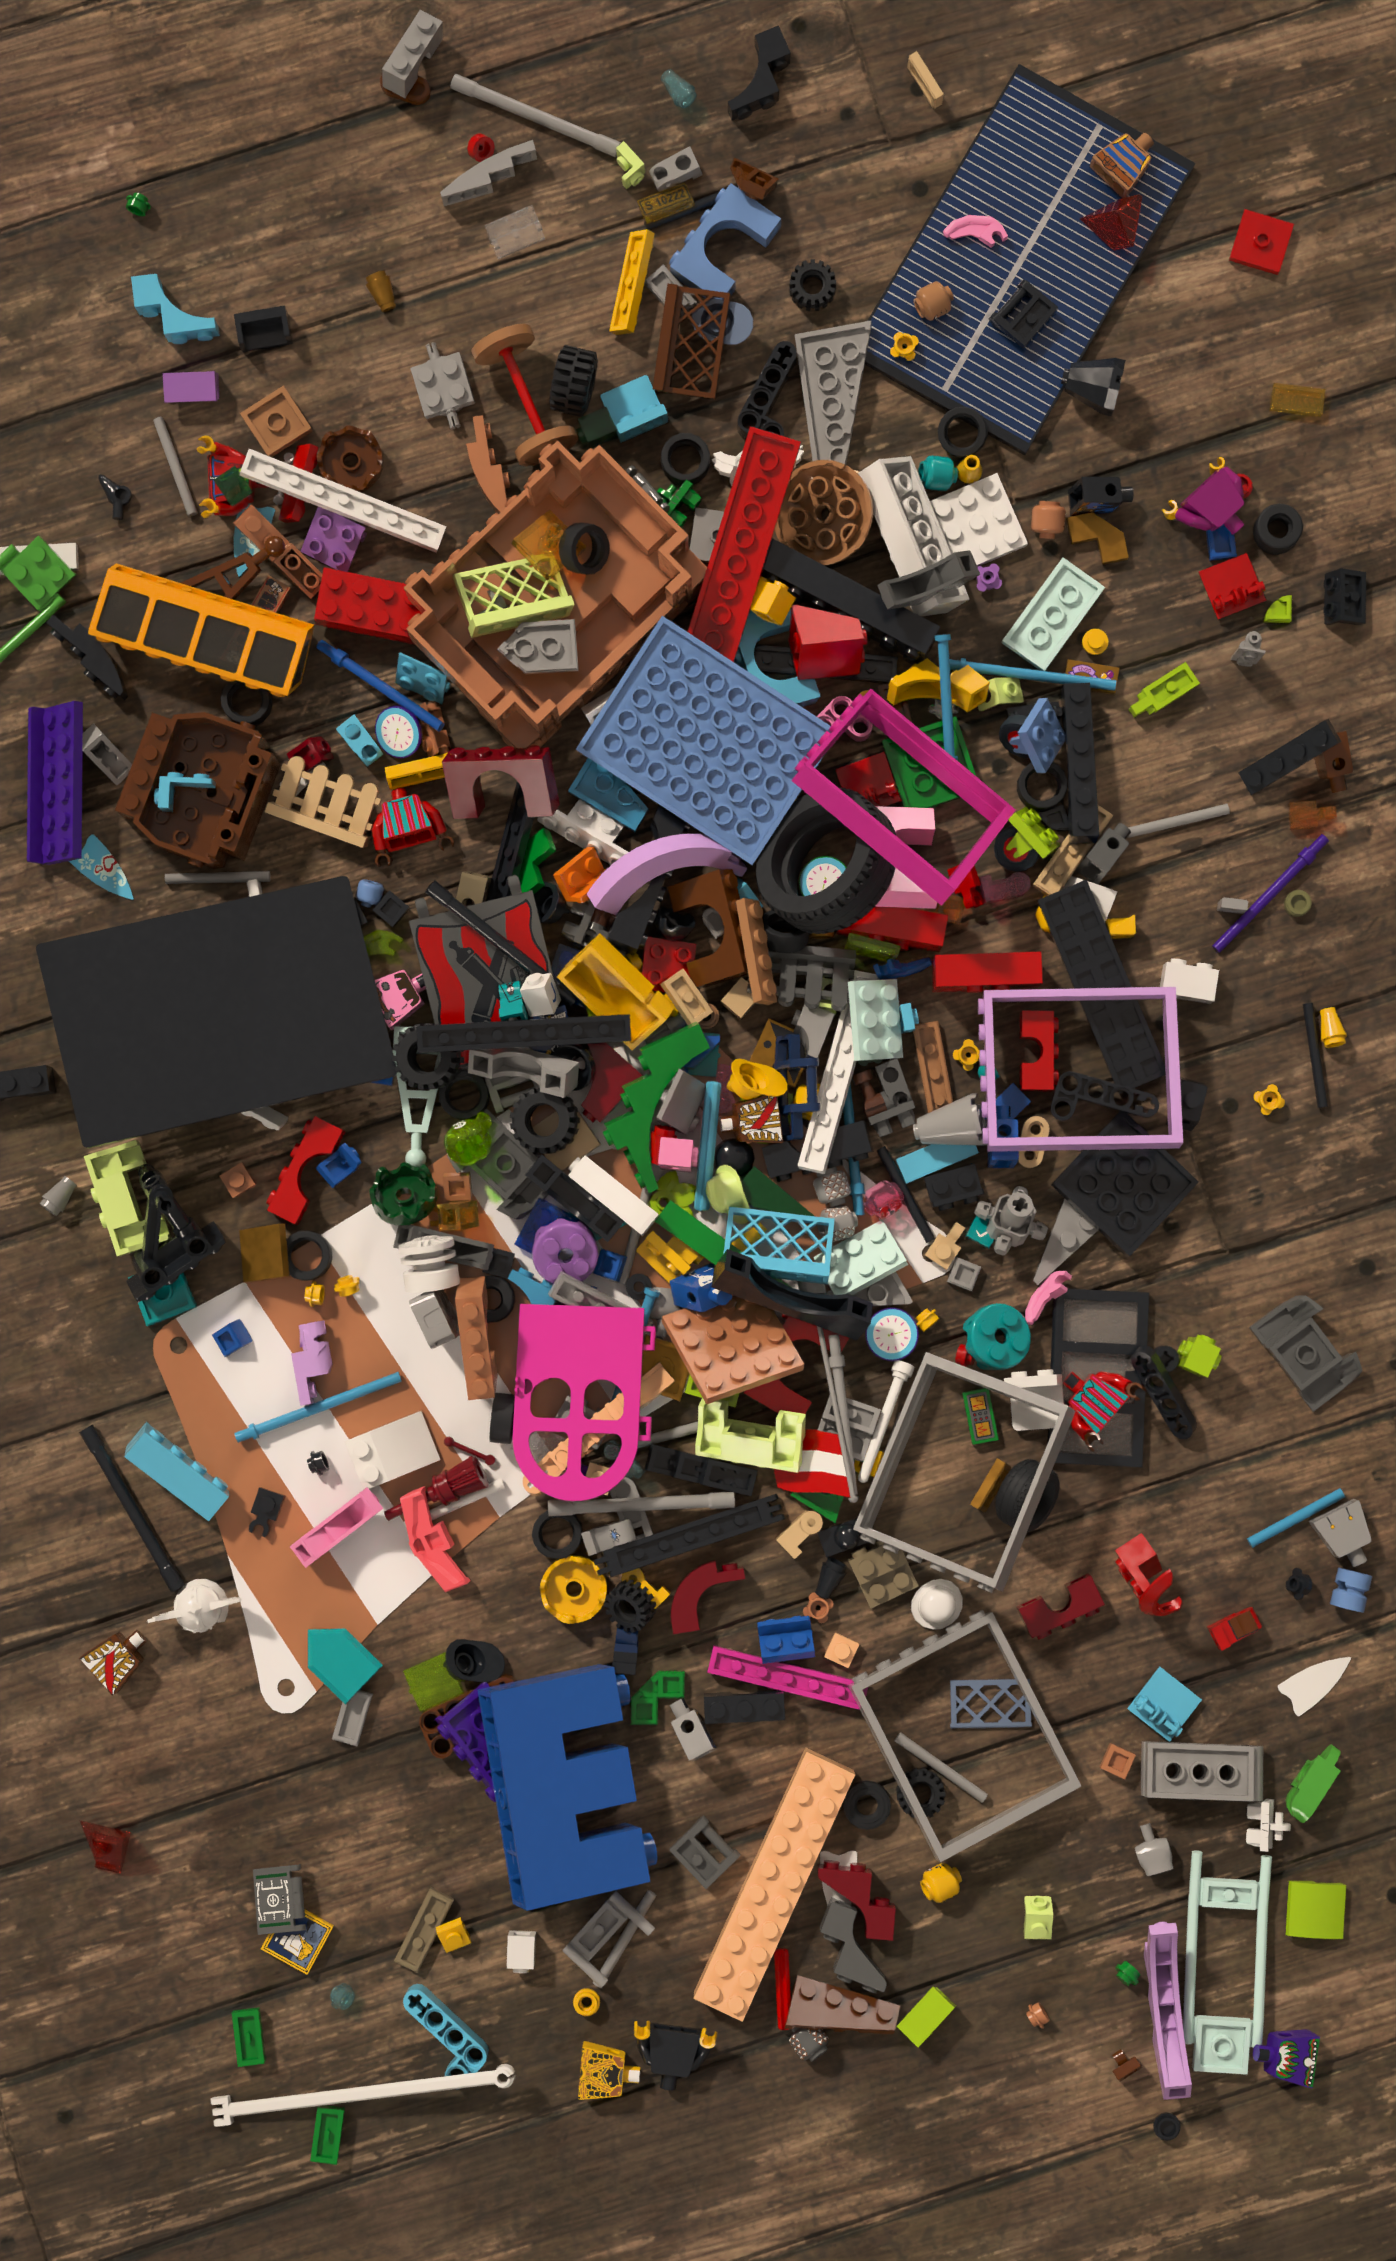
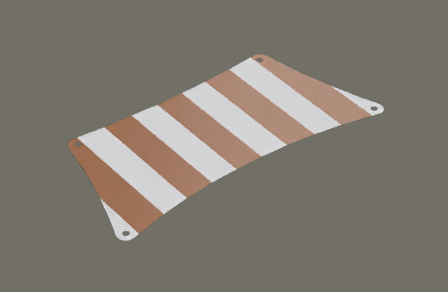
M623 1041L606 1042L613 1049L623 1046L628 1062L643 1076L650 1073L649 1069L643 1070L638 1060V1056L642 1055L639 1048L647 1045L645 1041L641 1042L633 1051ZM720 1048L718 1053L721 1054V1057L718 1058L717 1077L691 1075L705 1085L708 1081L721 1083L716 1146L725 1139L736 1138L735 1131L721 1133L719 1117L733 1115L731 1111L734 1100L735 1103L740 1101V1097L736 1093L727 1089V1083L732 1075L731 1064L733 1060ZM676 1074L664 1089L656 1105L650 1127L651 1131H654L655 1125H662L658 1123L656 1117ZM549 1105L537 1107L531 1117L532 1127L556 1112V1110ZM511 1107L498 1116L497 1119L509 1131L515 1134L514 1130L510 1128V1123H512L510 1112L514 1111V1107ZM699 1107L696 1114L700 1119L694 1132L688 1131L687 1136L677 1131L675 1132L677 1139L693 1140L694 1147H698V1150L700 1148L703 1117L702 1107ZM790 1122V1126H789L790 1135H791V1133H792L791 1122ZM804 1125L803 1139L790 1141L799 1152H802L808 1131ZM650 1136V1139H649L650 1159L652 1158V1157H651V1136ZM747 1142L754 1152L755 1160L753 1167L755 1166L769 1178L762 1147L777 1143L758 1144ZM626 1146L619 1150L609 1149L588 1156L590 1160L640 1199L642 1189L635 1178V1174L639 1172L635 1163L629 1165L623 1152L627 1149ZM534 1153V1154H535L537 1157H539L542 1153ZM447 1154L428 1166L436 1185L437 1202L433 1211L426 1218L411 1225L493 1244L494 1248L515 1253L512 1269L519 1271L521 1267L533 1273L532 1279L542 1284L544 1278L537 1272L532 1259L535 1234L541 1226H547L557 1219L574 1222L569 1211L548 1195L523 1219H513L496 1210L505 1199L469 1165L462 1172H470L472 1199L445 1201L443 1174L456 1172V1170L452 1166ZM842 1160L843 1165L836 1168L837 1171L842 1170L845 1172L850 1185L849 1163L846 1160ZM651 1163L656 1182L663 1175L671 1171L662 1170L660 1165ZM698 1164L697 1167H692V1172L676 1171L679 1183H690L696 1186ZM713 1166V1177H714V1176H715V1173H716V1169H715L714 1166ZM568 1168L563 1171L567 1175L570 1174ZM802 1171L792 1173V1179L777 1182L776 1178L771 1179L815 1217H820L824 1209L830 1208L829 1203L821 1204L817 1198L813 1186V1181L817 1178L816 1172L808 1175H802ZM860 1172L861 1183H864L865 1194H862L865 1215L857 1216L858 1226L855 1227L853 1235L880 1220L884 1221L908 1263L907 1266L896 1271L905 1289L925 1283L948 1272L952 1268L955 1258L947 1270L934 1261L927 1262L923 1259V1248L931 1245L934 1240L928 1243L925 1242L905 1205L902 1204L898 1209L899 1211L891 1216L888 1211L887 1213L889 1214L886 1216V1219L876 1217L875 1214L881 1211L883 1207L888 1206L890 1209L892 1206L896 1207L894 1204L896 1199ZM746 1173L744 1176H740V1180L742 1181L748 1173ZM403 1194L398 1199L407 1200L411 1195ZM849 1195L844 1198L846 1203L841 1205L847 1206L852 1212L854 1211L852 1196ZM660 1199L659 1204L662 1207H665L667 1205V1201L664 1199ZM694 1202L688 1206L697 1220L721 1237H726L728 1220L726 1213L717 1212L711 1205L707 1211L695 1210ZM372 1204L321 1234L332 1248V1262L330 1268L323 1276L315 1280L302 1281L289 1275V1277L241 1283L163 1326L153 1342L155 1361L175 1405L196 1461L201 1463L207 1469V1473L213 1478L218 1477L228 1485L229 1497L215 1513V1517L229 1558L238 1595L242 1598L240 1602L249 1632L261 1693L266 1703L273 1710L280 1713H293L302 1708L324 1684L308 1668V1629L345 1628L362 1643L380 1622L432 1576L421 1561L414 1556L409 1546L404 1515L402 1514L388 1521L384 1511L401 1504L400 1498L408 1492L425 1486L427 1491V1488L432 1486V1476L439 1475L444 1470L449 1471L472 1456L456 1447L445 1446L444 1439L450 1436L455 1442L484 1455H493L495 1457L493 1465H487L485 1460L476 1458L484 1469L488 1484L501 1478L505 1485V1488L432 1520L433 1525L444 1521L455 1544L452 1548L445 1550L451 1558L499 1517L530 1495L523 1486L524 1474L516 1461L513 1437L511 1444L489 1441L494 1398L468 1400L460 1335L434 1349H431L409 1304V1300L422 1293H409L405 1291L403 1273L414 1268V1266L402 1265L401 1258L408 1255L400 1254L399 1249L393 1248L398 1225L389 1224L380 1219L375 1213ZM764 1218L760 1221L767 1229L765 1234L776 1227V1224L771 1219ZM733 1221V1224L737 1227L739 1231H741L743 1228L749 1225L750 1222L748 1221V1223L746 1224H738ZM791 1221L784 1226L792 1237L803 1230L798 1222ZM926 1221L935 1238L939 1233L944 1237L947 1236L943 1231ZM654 1222L643 1237L640 1235L637 1248L652 1231L666 1244L674 1235ZM626 1224L619 1228L609 1242L603 1238L596 1241L598 1257L601 1248L624 1256L631 1227ZM817 1225L810 1229L818 1240L823 1238L819 1234ZM733 1230L731 1232V1237L735 1235V1232ZM781 1230L769 1237L777 1248L788 1241ZM807 1233L796 1240L804 1251L815 1244ZM827 1240L824 1243H822L825 1248ZM844 1240L832 1242V1247ZM313 1241L308 1242L291 1253V1260L294 1266L302 1271H311L317 1268L322 1259V1251ZM766 1241L761 1243L757 1249L755 1248L760 1256L767 1257L774 1252ZM792 1244L781 1251L786 1259L794 1260L800 1255ZM817 1247L808 1256L815 1262L813 1257L822 1253V1251ZM564 1248L558 1253V1257L562 1260H568L573 1255L572 1250ZM636 1252L629 1278L634 1274H644L651 1280L652 1288L671 1289L670 1283ZM704 1258L698 1265H696L693 1262L690 1265L691 1269L687 1273L696 1270L700 1267H703L707 1264H710L711 1262L706 1258ZM445 1260V1263L458 1265L460 1278L491 1275L484 1273L483 1269ZM593 1272L582 1281L589 1286L598 1287L597 1290L631 1308L642 1307L644 1299L636 1300L631 1298L626 1291V1284L593 1274ZM347 1275L359 1277L360 1284L358 1285L360 1290L358 1292L340 1297L339 1292L334 1291V1285L338 1283L337 1280ZM503 1278L514 1290L515 1304L507 1318L500 1322L487 1323L490 1351H495L498 1374L496 1393L515 1395L520 1304H531V1302L518 1285L507 1278ZM782 1279L792 1288L798 1289L797 1281ZM313 1281L324 1285L325 1288L324 1301L321 1306L315 1305L310 1307L309 1302L305 1301V1289L307 1286H311ZM636 1282L634 1284L635 1291L641 1292L644 1289V1284ZM825 1284L826 1292L830 1291L829 1285ZM456 1285L446 1288L444 1291L457 1316L455 1303ZM487 1289V1309L492 1310L500 1305L501 1295L495 1289ZM557 1301L555 1305H565V1304H563V1303ZM774 1310L779 1321L783 1325L786 1319L782 1317V1313ZM240 1319L253 1341L231 1355L224 1357L212 1334L227 1324ZM652 1319L653 1323L651 1326H655L657 1329L658 1320ZM325 1321L327 1333L318 1337L317 1340L329 1342L332 1368L329 1374L310 1377V1382H315L317 1397L314 1398V1403L399 1372L402 1382L263 1433L255 1440L250 1438L238 1443L234 1433L249 1428L248 1425L252 1423L257 1425L311 1405L300 1406L291 1353L303 1351V1347L300 1348L299 1325ZM668 1333L666 1337H655L673 1343ZM183 1337L186 1340L187 1349L184 1353L176 1354L171 1350L170 1343L173 1338ZM688 1375V1378H687V1381H686V1384H685L683 1393L685 1392V1389H686V1386H687V1382H688V1379H689V1375ZM558 1378L547 1379L537 1385L531 1397V1412L533 1416L538 1418H555L568 1395L571 1396L569 1385ZM597 1380L591 1383L585 1391L584 1399L589 1401L587 1406L594 1411L598 1407L603 1409L605 1404L611 1401L616 1385L607 1380ZM659 1395L640 1410V1416H647L673 1399ZM422 1411L441 1460L370 1488L369 1490L376 1495L383 1509L305 1568L290 1546L363 1491L344 1441ZM533 1432L529 1438V1445L536 1463L538 1464L549 1451L552 1452L558 1447L561 1441H565L568 1435L564 1432ZM610 1434L609 1436L606 1435L600 1445L614 1437L616 1434ZM591 1447L590 1449H588L589 1452L587 1454L592 1452L594 1448ZM311 1451L315 1453L323 1451L328 1460L329 1470L323 1472L321 1476H318L317 1473H311L308 1467L307 1459L311 1458ZM259 1487L286 1495L277 1521L271 1519L268 1521L270 1532L266 1537L262 1536L264 1528L261 1524L255 1526L253 1533L249 1532L250 1523L256 1520L258 1516L250 1512ZM433 1501L428 1502L429 1510L442 1505L440 1501L435 1503ZM283 1679H290L294 1683L295 1689L290 1696H282L278 1692V1683Z

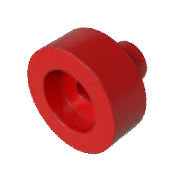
M481 133L474 135L469 140L467 147L469 156L478 162L491 157L495 149L493 140Z

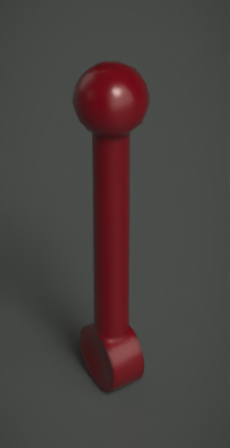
M450 1436L444 1439V1444L447 1447L453 1446L483 1459L487 1465L495 1463V1457L491 1454L484 1455L455 1442Z

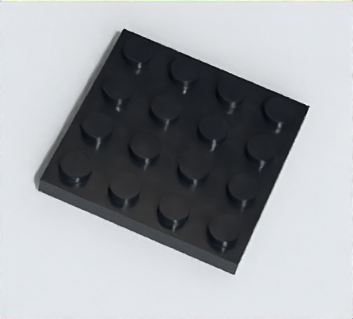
M1119 1111L1097 1136L1149 1134L1127 1113ZM1165 1149L1083 1150L1052 1182L1051 1186L1128 1258L1199 1181Z

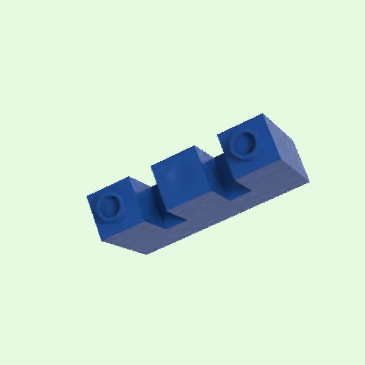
M597 1664L477 1689L513 1904L528 1911L650 1882L648 1866L657 1864L656 1845L650 1833L642 1834L640 1827L629 1823H621L578 1833L576 1821L577 1814L637 1801L628 1747L611 1743L565 1753L562 1733L623 1721L621 1706H626L630 1703V1690L625 1675L621 1673L615 1674L613 1666Z

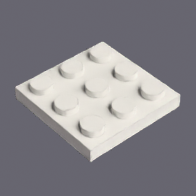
M997 473L930 501L951 554L970 550L977 567L1028 545Z

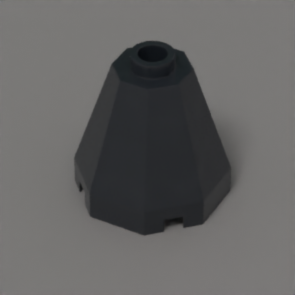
M1109 358L1071 363L1070 369L1064 368L1061 384L1066 385L1065 392L1100 414L1112 416L1126 360Z

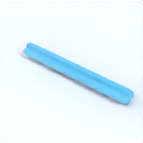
M708 1081L705 1086L694 1209L698 1211H707L710 1208V1203L706 1196V1185L708 1180L713 1177L721 1083L716 1081Z

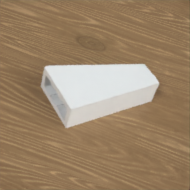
M584 1156L582 1159L577 1157L568 1169L571 1173L568 1176L625 1221L642 1237L658 1218L659 1214L587 1156Z

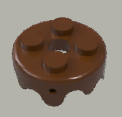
M345 426L339 431L327 432L322 438L317 454V463L323 478L360 493L373 486L383 470V454L376 438L370 431L354 426ZM350 455L358 458L357 465L352 468L344 465L345 458Z

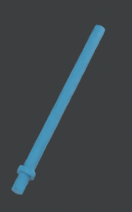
M961 658V661L949 659L950 670H960L969 665L979 674L1058 684L1090 683V688L1113 691L1116 689L1117 680L968 662L965 658Z
M399 1372L260 1424L255 1425L252 1423L248 1425L249 1428L234 1433L238 1443L250 1438L255 1440L263 1433L402 1382Z

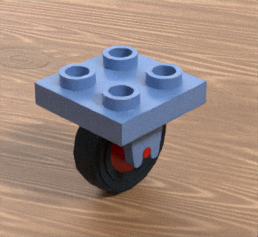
M1039 698L1028 717L1013 715L1003 722L999 731V739L1004 748L1018 757L1030 758L1037 773H1046L1065 742V732L1048 698Z

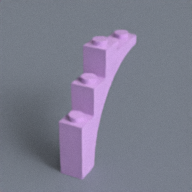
M1158 1922L1154 1925H1149L1148 1941L1144 1945V1960L1149 1981L1148 2000L1153 2021V2046L1163 2100L1191 2097L1192 2083L1180 2006L1177 1965L1178 1931L1176 1923Z

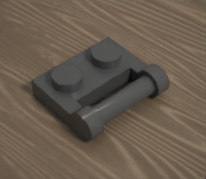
M703 1815L669 1850L707 1889L741 1854L736 1849H732L708 1824L709 1820ZM700 1831L725 1857L720 1863L695 1837Z

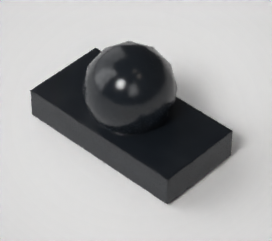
M857 1518L817 1532L826 1557L869 1543L860 1539L861 1533L853 1530Z

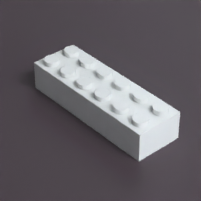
M911 456L879 459L858 473L870 491L873 515L878 523L881 536L887 545L890 558L895 565L899 577L921 570L951 555ZM963 585L957 589L941 591L922 604L910 607L914 613L921 617L948 613L968 601L969 596Z

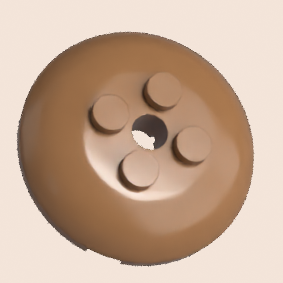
M816 460L798 467L792 472L775 528L779 542L824 566L844 561L860 548L870 531L873 518V503L870 491L862 477L843 463L833 460ZM828 507L830 510L829 516L823 521L821 517L822 511Z

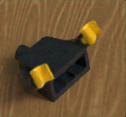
M637 2021L634 2022L637 2048L644 2063L651 2066L652 2073L662 2074L660 2088L671 2091L676 2090L678 2076L689 2077L690 2071H696L705 2061L711 2048L715 2046L716 2031L713 2036H708L705 2034L706 2028H703L701 2031V2029L650 2023V2021H647L645 2027H639Z

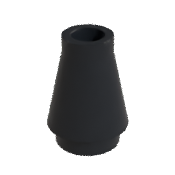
M828 1557L826 1562L822 1563L815 1593L822 1598L829 1599L847 1574L845 1572L847 1565L835 1558Z

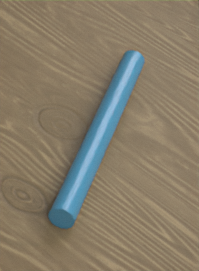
M1339 1488L1252 1535L1247 1540L1253 1548L1345 1498V1495Z

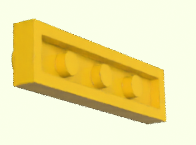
M648 229L630 232L609 330V332L615 335L634 333L637 324L639 306L655 233Z

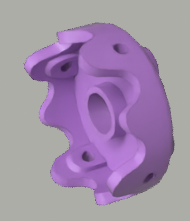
M557 1219L547 1226H541L537 1230L532 1248V1259L539 1275L554 1284L561 1271L582 1282L592 1274L597 1265L598 1246L591 1230L582 1221L572 1222L565 1219ZM568 1248L572 1250L573 1255L568 1260H562L558 1257L560 1250Z

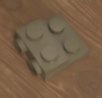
M878 1540L875 1542L876 1547L869 1550L866 1547H862L852 1552V1558L848 1559L870 1608H874L919 1587L903 1551L899 1549L898 1554L886 1550L883 1548L884 1543Z

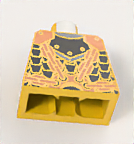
M584 2041L578 2099L622 2096L623 2082L639 2084L640 2067L625 2066L624 2051Z

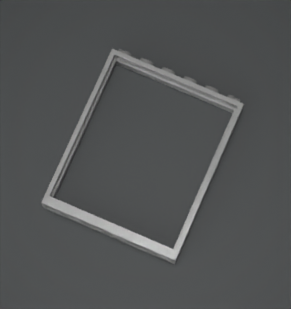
M926 1352L853 1530L861 1533L860 1539L875 1544L876 1540L883 1542V1548L896 1554H898L899 1549L907 1552L906 1558L921 1564L923 1559L931 1562L930 1568L945 1573L946 1569L955 1572L953 1577L966 1583L973 1579L979 1582L978 1588L993 1593L994 1589L1003 1592L1076 1411L1068 1405ZM937 1370L1059 1416L993 1578L872 1529Z
M983 1610L969 1616L971 1621L964 1625L958 1622L946 1628L947 1634L939 1638L935 1634L923 1640L924 1646L916 1650L910 1647L900 1652L901 1658L892 1663L890 1659H887L877 1664L875 1672L869 1675L866 1671L852 1678L854 1683L848 1685L935 1859L939 1862L952 1857L1081 1787L993 1612L984 1613ZM987 1624L1066 1778L941 1845L862 1690Z

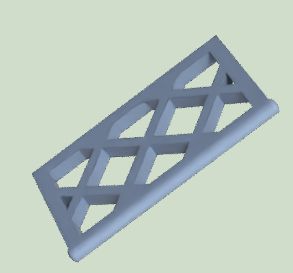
M1015 1679L950 1680L951 1729L1032 1727L1031 1709L1024 1695L1017 1700L1007 1690L1011 1685H1018ZM984 1685H997L1001 1689L991 1701L980 1691ZM956 1686H970L973 1691L962 1701L956 1695ZM1004 1692L1015 1702L1005 1715L994 1705ZM976 1693L988 1703L977 1715L966 1705ZM990 1707L1002 1717L998 1722H983L980 1718ZM1018 1707L1025 1712V1722H1012L1008 1717ZM962 1708L974 1717L970 1723H957V1713Z

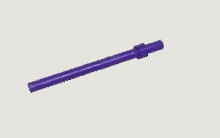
M1321 834L1308 848L1305 847L1298 854L1299 858L1212 947L1220 953L1305 865L1309 866L1316 859L1315 855L1329 842L1328 838Z

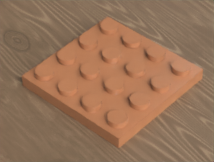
M732 1295V1299L726 1305H718L705 1312L684 1308L662 1316V1324L706 1405L804 1369L801 1357L774 1310Z

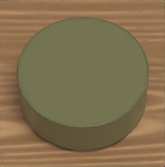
M1303 890L1290 892L1284 900L1286 912L1294 917L1305 915L1312 905L1309 894Z

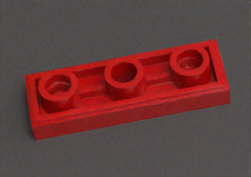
M313 444L298 445L292 466L312 473L317 465L318 447ZM285 494L278 520L285 523L299 522L305 513V501Z

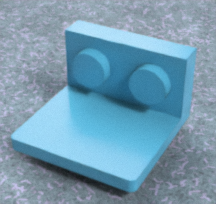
M647 375L607 391L600 396L621 443L668 422L665 406L660 404Z

